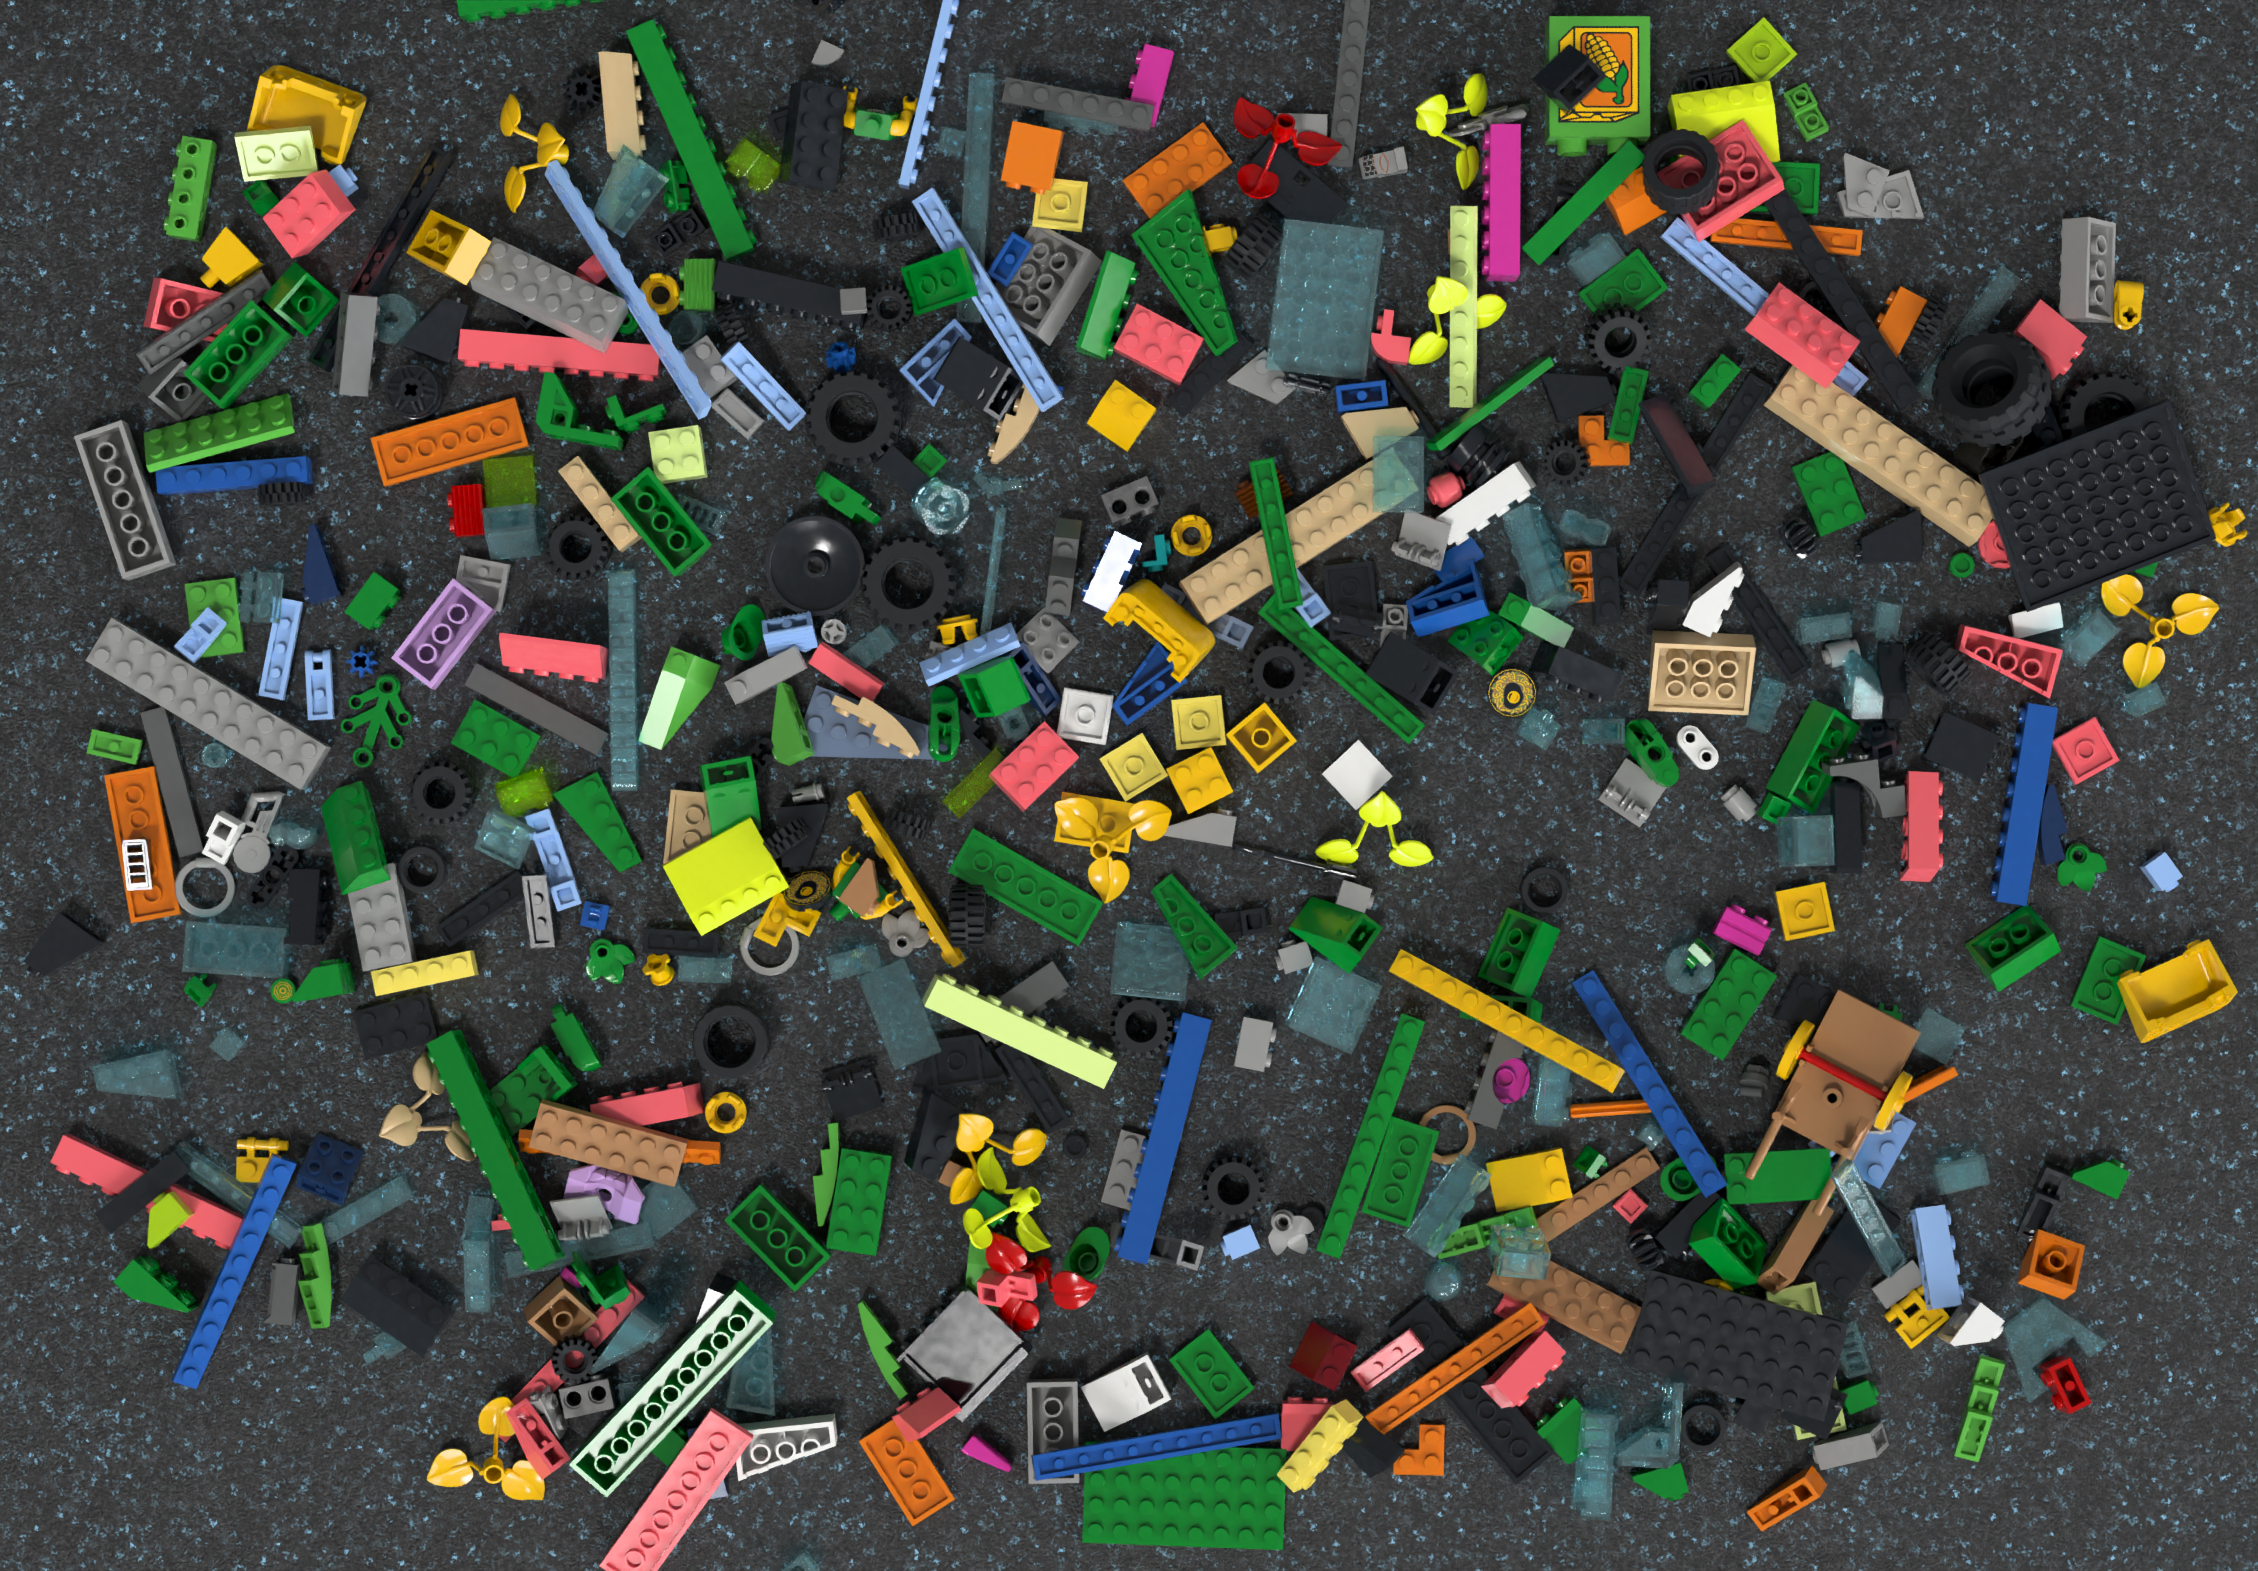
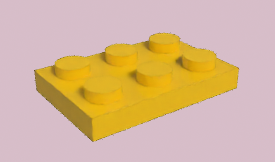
M1062 792L1061 800L1083 797L1094 803L1099 815L1097 822L1093 824L1096 828L1097 837L1108 835L1113 839L1133 824L1129 819L1128 812L1134 803ZM1057 820L1054 841L1091 847L1093 844L1091 841V830L1085 838H1075L1069 835L1059 820ZM1132 830L1115 843L1113 851L1129 852Z

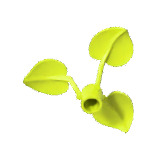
M1482 73L1473 74L1467 80L1464 87V100L1466 103L1464 107L1448 110L1445 96L1436 94L1426 99L1416 108L1418 112L1416 125L1419 130L1427 131L1433 137L1439 136L1461 148L1462 151L1456 157V171L1462 190L1467 189L1478 173L1479 154L1474 146L1467 147L1464 143L1442 133V130L1447 124L1445 115L1468 110L1471 116L1475 117L1482 113L1488 98L1487 84Z
M1437 276L1435 284L1428 289V307L1434 313L1437 332L1435 334L1432 331H1428L1415 341L1409 353V364L1431 363L1445 353L1448 341L1445 337L1441 336L1442 328L1439 314L1453 310L1455 306L1461 305L1466 300L1468 290L1461 282ZM1486 294L1477 299V329L1488 327L1501 317L1507 303L1500 296Z
M1383 791L1360 807L1359 815L1365 822L1354 844L1351 845L1345 839H1335L1320 845L1315 850L1316 855L1325 861L1330 859V862L1338 864H1351L1358 859L1359 853L1355 849L1359 847L1369 823H1371L1375 827L1387 825L1391 844L1394 848L1389 851V857L1395 863L1402 866L1415 867L1424 865L1434 859L1431 850L1419 841L1407 840L1400 844L1396 842L1392 825L1401 820V812L1395 802Z
M993 1147L984 1151L977 1162V1174L982 1185L987 1190L993 1189L995 1194L1014 1195L1010 1199L1011 1207L985 1221L980 1212L974 1208L964 1212L963 1224L967 1234L970 1236L971 1243L978 1249L990 1246L993 1236L987 1225L1015 1211L1019 1212L1016 1218L1018 1225L1015 1230L1022 1246L1029 1252H1036L1051 1247L1044 1234L1028 1214V1212L1033 1210V1207L1041 1203L1040 1194L1033 1186L1024 1190L1021 1187L1006 1189V1177L994 1155Z

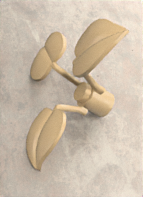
M423 1052L414 1064L413 1078L416 1085L421 1090L426 1091V1094L409 1108L403 1104L393 1106L383 1121L379 1136L401 1146H410L416 1141L417 1134L420 1131L444 1130L448 1132L445 1137L448 1149L460 1159L473 1161L477 1154L472 1151L469 1145L471 1140L467 1132L461 1128L459 1120L454 1121L451 1127L421 1126L422 1117L415 1109L431 1096V1093L440 1095L445 1090V1086L441 1084L438 1078L439 1071L436 1064L431 1062L428 1052Z

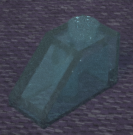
M876 944L826 957L832 981L882 968Z
M679 956L678 981L731 983L732 958Z

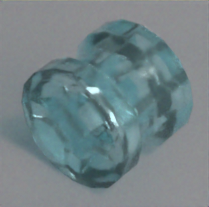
M211 743L204 747L202 760L211 768H222L229 763L230 751L223 744Z
M1651 1119L1640 1129L1635 1138L1638 1141H1643L1646 1144V1148L1652 1151L1665 1137V1133L1662 1129H1658L1656 1123Z

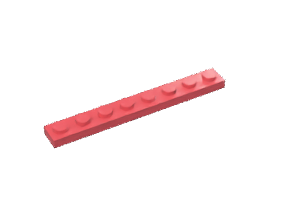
M627 1279L631 1294L623 1302L614 1304L607 1310L601 1306L596 1312L599 1319L578 1338L584 1336L587 1341L590 1340L596 1349L646 1296ZM576 1350L570 1351L565 1356L564 1361L567 1366L577 1368L584 1362V1355ZM551 1360L511 1400L514 1405H517L525 1398L529 1401V1395L533 1391L542 1393L548 1384L553 1393L563 1384L564 1381L560 1379L559 1375L555 1374ZM499 1435L505 1443L513 1436L503 1437Z

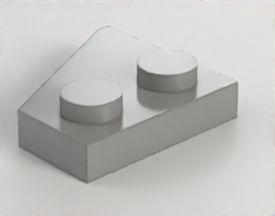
M1844 153L1842 162H1844L1846 209L1870 218L1890 170Z
M1265 350L1227 380L1230 385L1239 387L1275 405L1296 390L1295 386L1290 388L1283 385L1285 374Z
M460 555L456 580L470 589L480 599L487 602L493 609L502 612L511 565Z

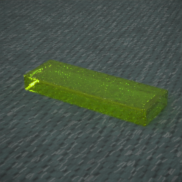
M994 749L942 802L960 819L995 785L989 774L1005 758Z

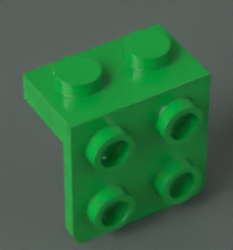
M616 395L606 398L608 405L604 406L612 423L616 422L617 427L622 432L627 431V434L640 430V425L646 422H650V424L661 422L665 419L664 415L668 414L665 406L660 404L627 417L622 403Z
M578 1251L572 1252L574 1261L571 1264L577 1272L575 1277L582 1287L586 1285L590 1289L588 1293L596 1305L600 1303L607 1310L614 1304L623 1302L631 1294L624 1271L618 1263L599 1276H596Z
M1572 1395L1568 1398L1566 1396L1561 1398L1555 1404L1556 1409L1550 1414L1545 1413L1536 1422L1537 1426L1534 1428L1567 1464H1571L1604 1432L1602 1427Z

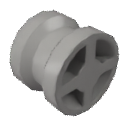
M830 619L823 624L821 635L827 643L838 645L845 640L847 629L841 621Z

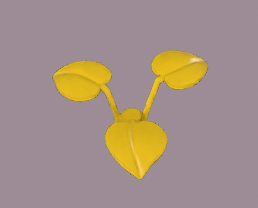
M509 94L500 116L502 133L505 136H511L514 131L516 134L538 142V163L521 166L519 169L512 166L505 179V199L510 210L516 213V209L520 205L526 189L523 172L538 167H547L548 163L556 159L560 164L564 165L568 160L569 149L567 145L563 144L565 139L556 131L551 123H544L538 137L520 130L517 126L521 119L520 106L516 97L513 94Z
M2125 574L2102 583L2101 597L2109 612L2117 616H2125L2132 608L2150 621L2149 629L2154 638L2148 641L2147 646L2139 642L2132 644L2123 655L2124 670L2135 687L2141 688L2149 684L2157 677L2164 666V651L2159 647H2151L2152 644L2159 642L2160 638L2167 639L2173 635L2175 620L2176 627L2185 634L2194 635L2203 631L2219 610V606L2214 601L2203 595L2185 593L2178 596L2172 602L2171 607L2175 615L2170 620L2163 617L2154 618L2135 605L2143 596V588L2138 579Z
M1073 797L1059 800L1055 803L1057 818L1069 835L1082 839L1088 835L1090 830L1092 832L1091 841L1093 844L1090 847V852L1096 860L1088 869V878L1104 903H1108L1118 897L1127 886L1130 877L1129 868L1124 861H1112L1110 854L1114 850L1115 843L1134 828H1136L1140 838L1147 841L1158 840L1166 833L1172 816L1171 810L1160 802L1153 800L1139 801L1128 812L1129 819L1134 824L1112 839L1108 835L1097 837L1096 828L1093 824L1098 820V810L1089 799Z
M959 1114L956 1145L968 1155L972 1168L965 1167L955 1176L950 1190V1203L960 1204L971 1200L984 1187L978 1177L977 1164L972 1151H980L984 1147L985 1142L1009 1154H1013L1012 1162L1015 1165L1024 1166L1033 1162L1042 1153L1046 1145L1047 1134L1036 1128L1026 1129L1015 1138L1013 1148H1007L989 1138L993 1132V1123L989 1118L979 1114Z
M505 1396L489 1401L479 1415L478 1423L481 1432L487 1435L494 1434L493 1456L485 1460L483 1468L473 1461H467V1456L462 1450L448 1448L441 1451L435 1457L427 1475V1481L435 1485L458 1487L472 1479L473 1470L470 1467L472 1466L479 1472V1475L484 1476L488 1483L496 1484L501 1481L503 1492L512 1499L543 1500L545 1491L544 1479L540 1478L528 1460H518L514 1463L512 1469L508 1467L504 1469L502 1460L498 1458L499 1435L508 1437L515 1434L506 1415V1412L515 1405Z

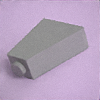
M1880 1421L1829 1437L1827 1440H1819L1813 1446L1812 1454L1815 1463L1819 1464L1820 1470L1876 1458L1889 1446L1883 1423Z

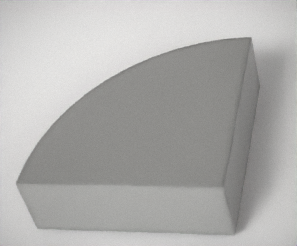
M821 40L811 63L816 66L832 64L839 60L845 51Z

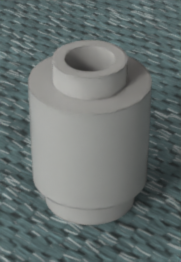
M1847 638L1825 644V650H1822V658L1825 665L1829 664L1831 668L1854 663L1856 659H1860L1861 654L1857 640Z
M1736 784L1720 797L1724 801L1723 805L1738 821L1744 819L1747 822L1757 813L1754 809L1757 804L1742 787L1738 788Z

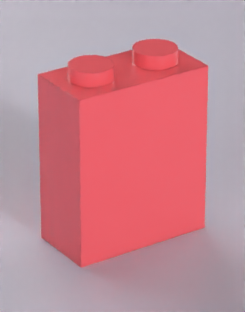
M2041 299L2028 311L2013 331L2016 336L2024 337L2031 342L2041 354L2050 371L2052 380L2059 373L2064 375L2073 365L2070 360L2072 358L2075 360L2084 350V347L2081 345L2087 338L2086 335Z

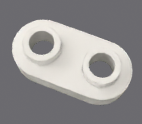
M1689 725L1682 727L1676 735L1677 744L1696 767L1708 770L1717 764L1719 758L1717 750L1697 727ZM1688 733L1694 736L1692 743L1686 741L1685 737ZM1704 752L1710 754V760L1708 762L1702 760V754Z

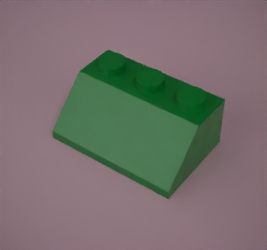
M2028 904L1964 944L1984 976L1998 992L2061 951L2054 933Z
M1507 907L1478 973V977L1524 997L1531 998L1560 930Z
M343 959L319 962L320 967L312 968L293 995L292 1000L293 1002H301L356 992L351 962L344 963Z
M1721 1198L1694 1224L1689 1245L1735 1290L1758 1282L1767 1243Z

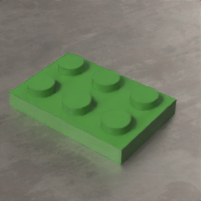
M236 578L185 584L190 628L191 624L207 607L227 623L219 636L200 658L245 653Z

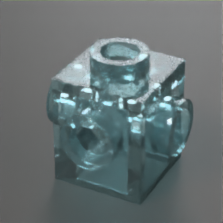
M1531 707L1516 733L1529 743L1546 751L1561 725L1553 720L1555 715L1544 708L1540 712Z

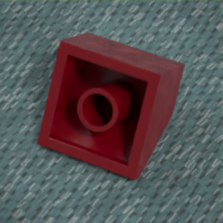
M1311 1321L1289 1367L1309 1379L1336 1391L1358 1346L1355 1342Z

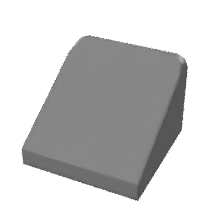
M865 287L840 289L842 315L867 313Z

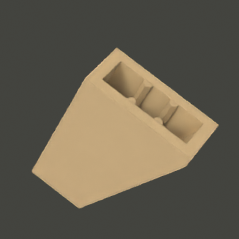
M1406 407L1345 413L1340 418L1365 461L1419 429L1417 424L1420 423L1414 411H1408Z

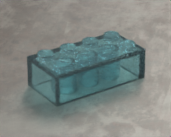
M186 921L182 971L280 979L288 978L291 945H284V937H289V928Z

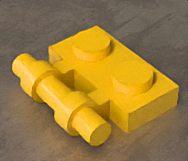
M256 1137L238 1139L237 1149H246L247 1156L237 1157L236 1182L259 1183L271 1154L279 1155V1151H288L289 1142L281 1141L279 1138H270V1140H257ZM256 1150H269V1157H256Z
M1922 1284L1916 1289H1912L1898 1304L1895 1303L1890 1306V1310L1883 1315L1889 1323L1896 1317L1899 1318L1901 1323L1894 1329L1910 1349L1950 1318L1943 1308L1935 1310L1926 1309L1925 1301L1921 1298L1924 1295ZM1915 1303L1919 1309L1908 1317L1904 1311Z

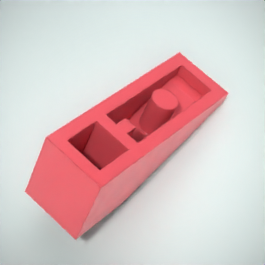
M527 1398L506 1412L527 1460L542 1480L570 1460L568 1454Z

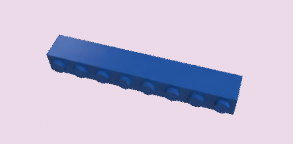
M2025 703L2023 708H2019L2017 722L2020 723L2019 733H2015L2013 747H2016L2015 757L2011 758L2009 772H2012L2011 782H2007L2005 790L2008 803L2007 807H2003L2001 821H2004L2003 831L1999 832L1997 845L2001 847L1999 856L1995 857L1993 870L1997 872L1995 881L1991 882L1989 894L1993 896L1992 901L2027 906L2058 712L2057 707Z

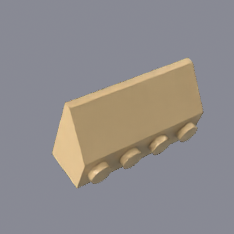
M598 52L607 152L613 160L643 157L642 150H646L645 135H641L640 125H644L643 110L638 108V101L642 100L641 86H636V76H640L639 62L634 61L632 54Z

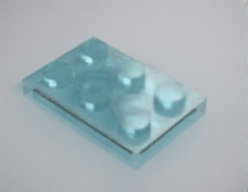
M1373 436L1372 512H1424L1423 436Z

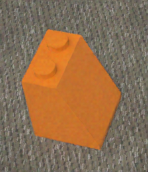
M1012 121L1001 181H1006L1005 187L1020 189L1021 185L1030 186V192L1045 195V190L1051 191L1065 132Z

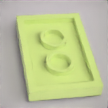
M311 126L235 133V142L244 182L308 176L310 173L319 171Z

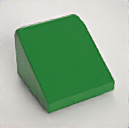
M257 180L242 192L252 208L260 216H263L280 202L264 180Z

